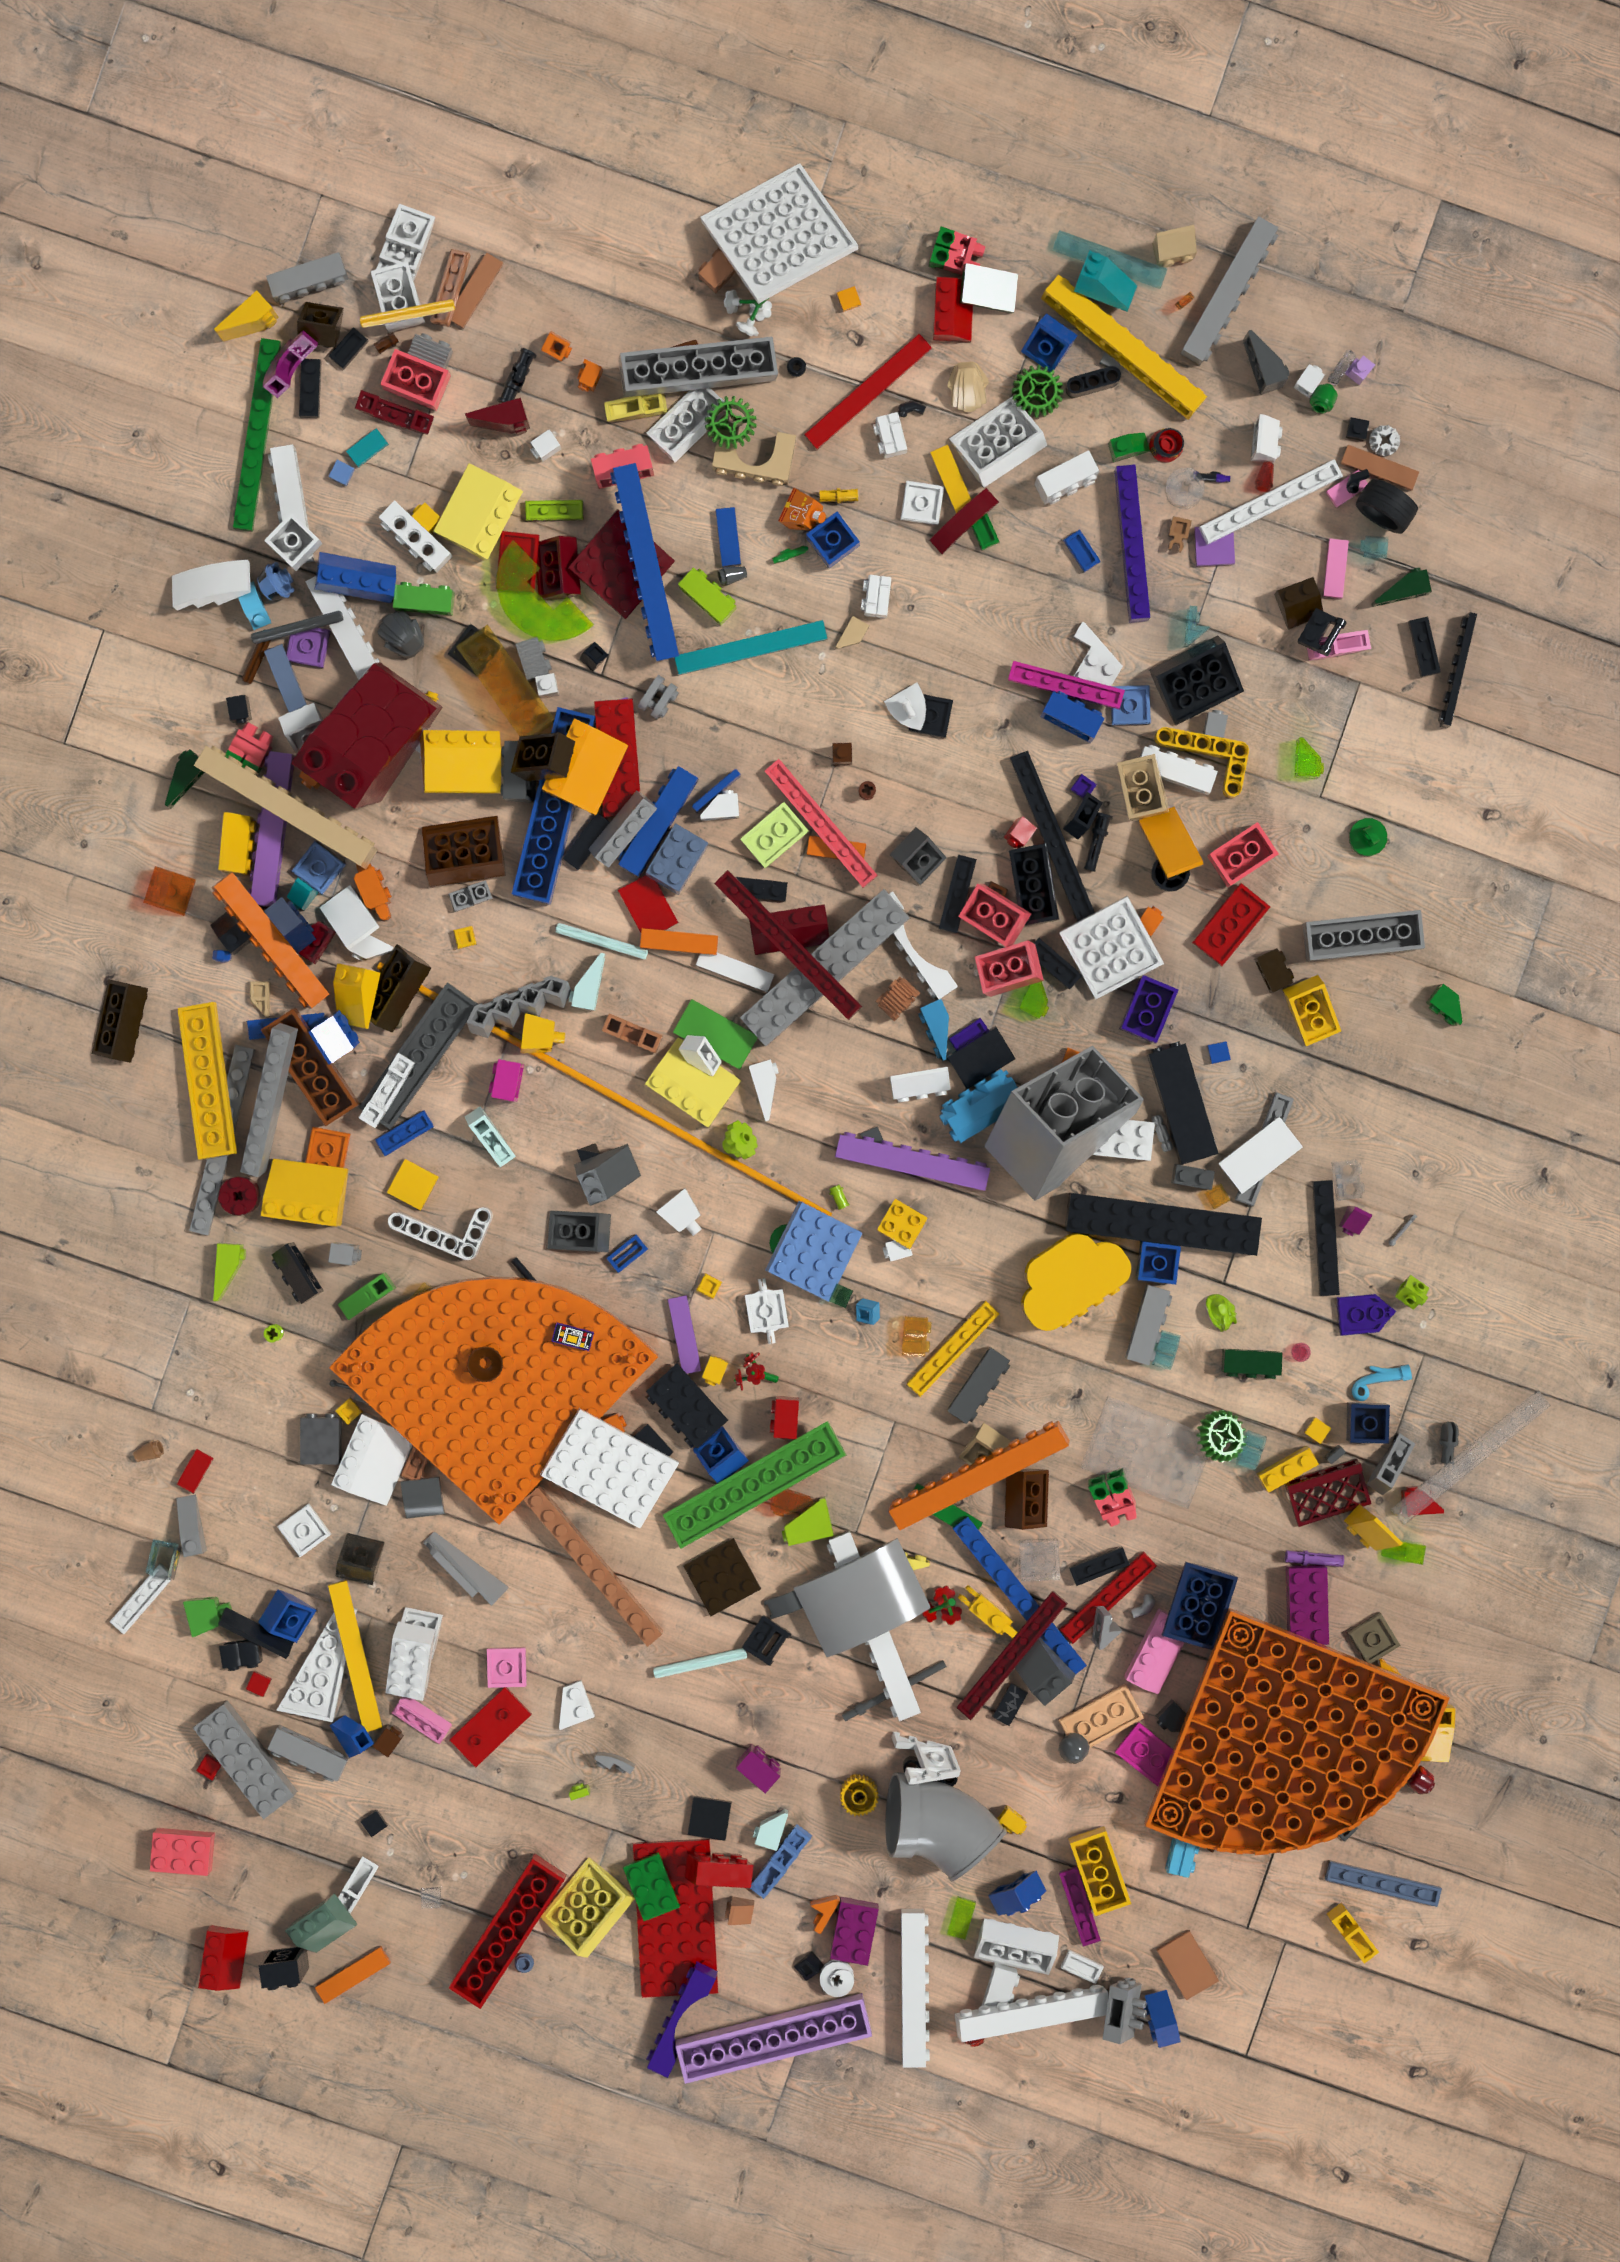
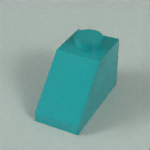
M297 878L287 898L291 900L297 910L299 908L306 910L319 892L304 880Z

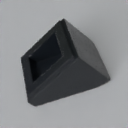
M594 642L582 653L580 661L593 672L609 654Z
M811 1951L794 1967L807 1981L818 1974L824 1965Z

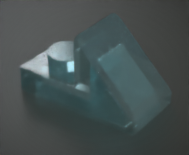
M1189 606L1187 609L1184 647H1189L1211 628L1196 625L1200 621V612H1197V606Z

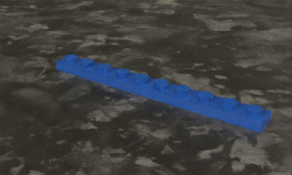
M966 1516L952 1529L1025 1620L1028 1621L1039 1608V1605L969 1517ZM1052 1622L1040 1638L1076 1675L1087 1665Z

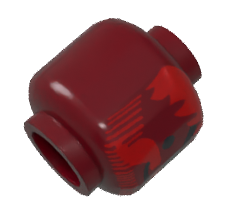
M1418 1766L1408 1779L1406 1785L1419 1795L1428 1794L1435 1786L1434 1775L1423 1766Z

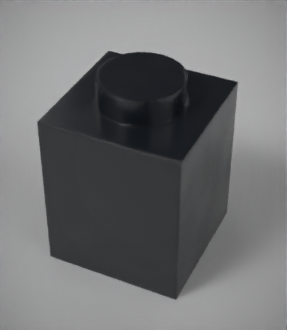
M246 695L226 698L231 722L236 723V725L247 724L248 720H252L249 698Z

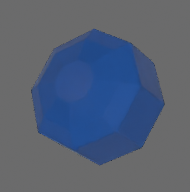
M214 950L212 959L217 962L226 963L231 961L232 954L229 951Z

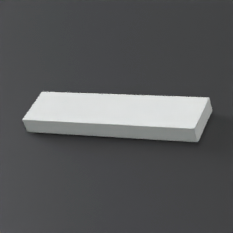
M717 953V955L700 954L696 963L699 967L767 993L774 977L772 973Z
M160 1563L111 1619L110 1623L121 1633L125 1634L172 1580V1572Z

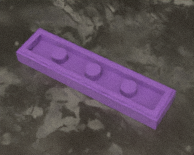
M687 1295L670 1298L668 1303L681 1368L687 1374L702 1371Z

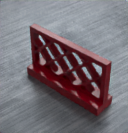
M1357 1458L1296 1477L1285 1483L1298 1527L1354 1510L1359 1504L1362 1507L1372 1504L1363 1476L1362 1465ZM1358 1474L1360 1480L1356 1486L1348 1483L1352 1475ZM1336 1480L1342 1482L1338 1492L1329 1488L1332 1482ZM1346 1485L1354 1488L1350 1498L1341 1494ZM1317 1486L1324 1488L1319 1498L1311 1494L1314 1487ZM1327 1491L1336 1494L1331 1504L1323 1500ZM1357 1491L1364 1493L1366 1500L1356 1502L1353 1498ZM1302 1492L1306 1496L1302 1503L1294 1500L1293 1494ZM1309 1496L1318 1500L1313 1510L1305 1506ZM1339 1496L1348 1500L1342 1508L1334 1506ZM1321 1502L1329 1506L1327 1512L1323 1514L1316 1512ZM1303 1508L1311 1512L1308 1519L1300 1520L1299 1514Z

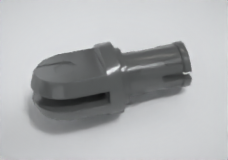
M1445 1422L1441 1427L1439 1443L1443 1446L1441 1463L1449 1464V1462L1453 1464L1454 1447L1459 1444V1429L1455 1422Z

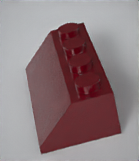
M825 904L771 912L805 948L822 945L830 937ZM749 920L755 955L780 952Z

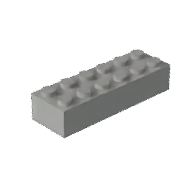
M1421 910L1312 921L1302 924L1306 962L1421 950L1425 948Z
M228 1700L193 1727L263 1820L298 1792Z

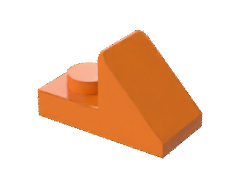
M833 1895L810 1902L811 1907L821 1912V1914L817 1913L812 1922L815 1924V1932L822 1933L840 1902V1896Z

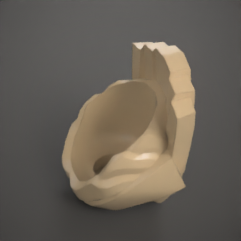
M976 362L956 364L952 369L947 385L951 390V405L957 407L958 410H964V412L976 411L977 408H981V405L987 402L985 388L989 381Z

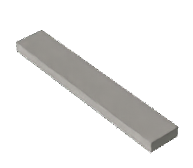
M1275 1092L1262 1129L1278 1117L1285 1123L1294 1099ZM1264 1178L1243 1194L1238 1190L1235 1200L1254 1207Z

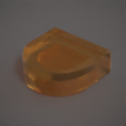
M1190 291L1175 306L1179 310L1183 309L1195 298L1194 294Z

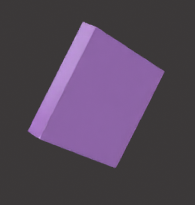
M1199 527L1194 528L1196 567L1235 564L1234 532L1207 545Z
M315 628L290 635L286 652L289 661L324 668L331 631L329 629Z

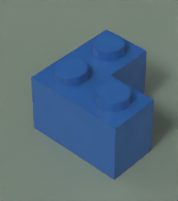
M1037 1871L1023 1873L1013 1883L998 1886L988 1896L998 1916L1005 1914L1010 1916L1018 1911L1020 1913L1028 1911L1030 1905L1042 1899L1041 1896L1047 1890Z
M1167 1990L1145 1995L1147 2005L1144 2010L1147 2011V2015H1150L1151 2018L1148 2024L1153 2042L1157 2041L1158 2048L1180 2043L1178 2026Z

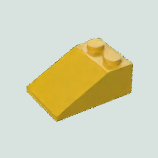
M256 290L216 326L214 330L224 342L271 328L276 324L279 317L272 306Z
M337 963L333 980L336 1011L340 1010L346 1016L349 1025L368 1029L380 972Z
M1319 975L1283 989L1287 1004L1305 1046L1341 1032L1327 989Z
M1360 1504L1344 1520L1348 1525L1346 1529L1354 1536L1358 1534L1361 1537L1359 1541L1367 1549L1372 1547L1376 1551L1403 1544L1377 1517Z

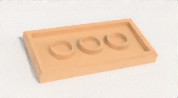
M1125 1683L1062 1717L1058 1721L1067 1736L1070 1733L1081 1734L1087 1739L1089 1746L1092 1747L1144 1719V1716Z

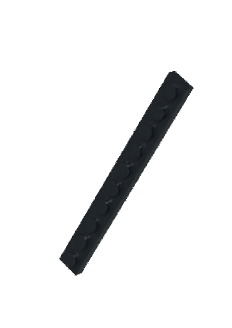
M1027 750L1010 757V761L1043 841L1047 843L1050 858L1078 922L1095 912Z

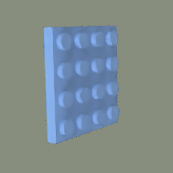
M798 1201L765 1271L829 1302L859 1242L862 1232Z

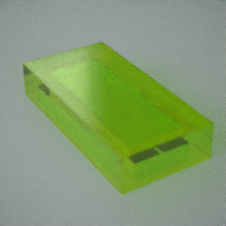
M957 1896L947 1935L966 1940L976 1901Z

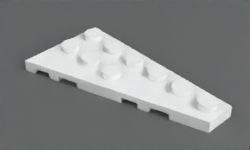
M354 1608L355 1616L358 1608ZM334 1613L276 1711L328 1722L334 1721L346 1665Z

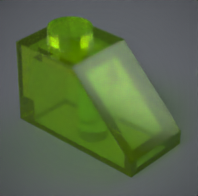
M1299 737L1296 740L1294 778L1318 779L1320 774L1324 772V763H1321V757L1303 737Z
M1042 981L1029 986L1018 1008L1037 1019H1040L1041 1016L1045 1017L1049 1009L1046 1006L1048 999Z
M1399 1539L1403 1542L1401 1546L1382 1549L1381 1556L1423 1565L1426 1545L1420 1542Z

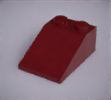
M521 398L465 413L469 425L473 427L510 434L516 433V435L524 434L530 429Z

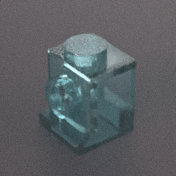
M1365 536V540H1361L1360 552H1364L1363 557L1387 558L1389 537ZM1377 543L1378 547L1377 549H1372L1370 545Z

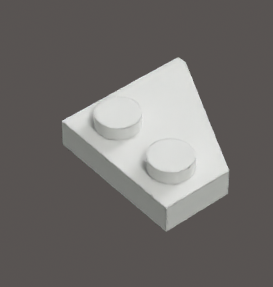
M582 1680L563 1687L560 1730L595 1717Z

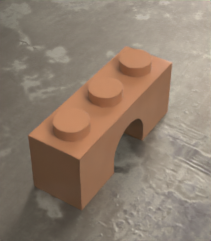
M610 1013L602 1029L607 1034L655 1054L663 1038L658 1033Z

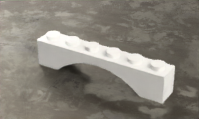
M891 892L890 895L904 910L903 905L894 892ZM904 925L893 933L896 938L894 943L900 951H905L907 954L905 959L911 967H916L918 973H916L917 977L922 983H927L929 986L927 991L933 999L936 997L939 1000L958 987L947 970L931 965L918 955L907 938Z

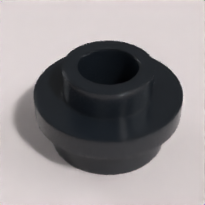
M799 357L790 359L787 364L788 373L794 377L802 376L806 371L805 361ZM799 365L800 369L796 371L793 369V366Z

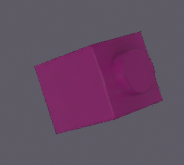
M1348 1206L1339 1227L1343 1228V1233L1352 1237L1354 1234L1360 1235L1370 1221L1372 1214L1356 1206Z

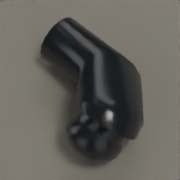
M1364 469L1351 474L1346 485L1347 491L1352 494L1357 493L1360 481L1370 478L1369 471Z

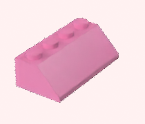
M1158 1608L1124 1675L1127 1681L1156 1694H1159L1185 1643L1162 1636L1168 1613Z

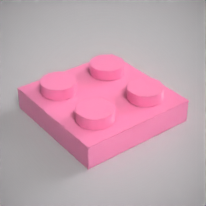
M526 1647L487 1648L488 1688L527 1686Z

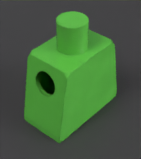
M217 1596L191 1598L183 1602L192 1637L220 1626L218 1622L224 1609L227 1607L232 1610L230 1602L220 1604Z

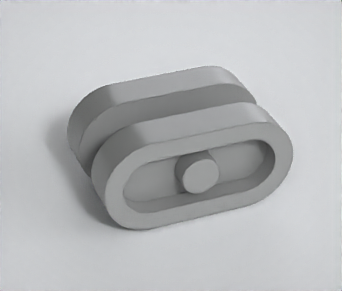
M657 675L638 705L643 711L648 707L653 710L651 716L656 719L659 717L663 718L668 711L667 705L670 701L674 702L679 694L677 692L678 687L671 683L668 687L663 685L665 678ZM658 691H660L663 695L658 703H656L653 699Z

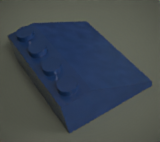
M1185 1561L1162 1636L1213 1650L1227 1615L1238 1577L1226 1571Z

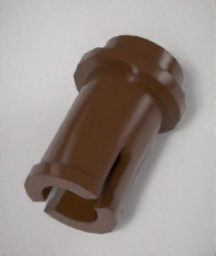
M388 332L386 337L374 343L379 354H382L393 345L397 346L396 344L399 341L393 332Z

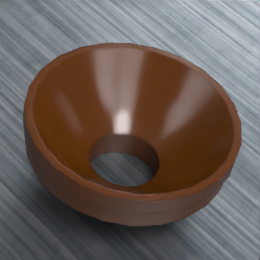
M479 1347L468 1358V1371L478 1381H492L502 1371V1357L494 1348ZM483 1357H488L491 1360L492 1364L489 1368L481 1367L480 1360Z

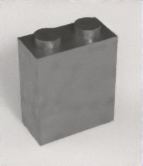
M306 1413V1417L300 1418V1464L339 1465L342 1460V1418L337 1417V1413H325V1417H317V1413Z

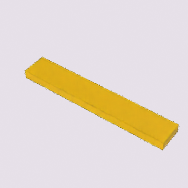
M985 1300L906 1384L921 1397L995 1320L999 1313Z

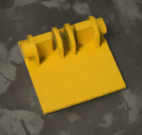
M894 1199L877 1231L910 1250L928 1218L899 1200Z

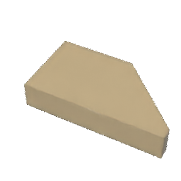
M853 616L835 648L840 649L859 644L870 625Z
M250 981V1001L265 1017H270V982Z

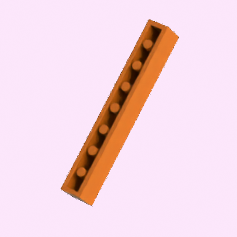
M233 872L211 887L214 890L212 892L214 897L219 902L223 901L226 905L224 908L231 917L235 916L239 921L237 922L238 927L243 932L247 931L251 936L249 938L250 942L255 947L259 946L263 951L261 953L262 957L268 963L271 961L275 966L273 969L280 978L283 976L287 981L285 985L292 993L295 992L299 996L297 1000L304 1008L312 1009L329 995L328 991Z

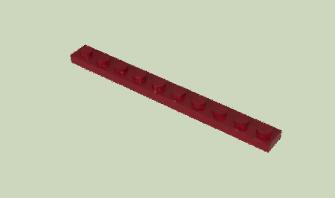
M729 870L714 883L848 1020L863 1007Z

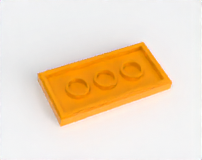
M1175 807L1169 808L1168 813L1139 820V825L1167 879L1203 865V860Z

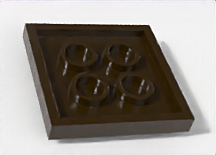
M734 1538L683 1565L710 1617L761 1590L756 1577Z

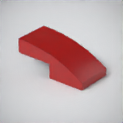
M196 1449L177 1485L194 1494L214 1458Z

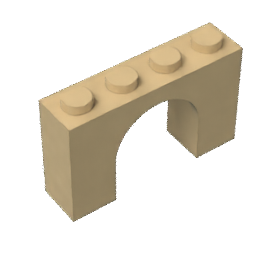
M728 422L729 426H731V430L733 431V423ZM740 426L736 429V436L739 435ZM719 428V432L722 435L730 437V434L727 430H720ZM777 432L773 454L766 463L760 466L745 464L738 457L733 444H730V448L726 449V443L719 447L720 440L717 441L712 463V470L716 474L727 475V473H730L740 479L751 477L756 482L764 483L766 480L771 481L776 486L788 485L796 435Z

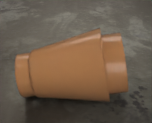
M152 1440L137 1451H134L133 1455L137 1462L157 1459L164 1454V1448L159 1440Z

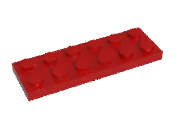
M633 698L594 701L596 729L628 745L603 800L604 817L616 816L636 790L640 792Z

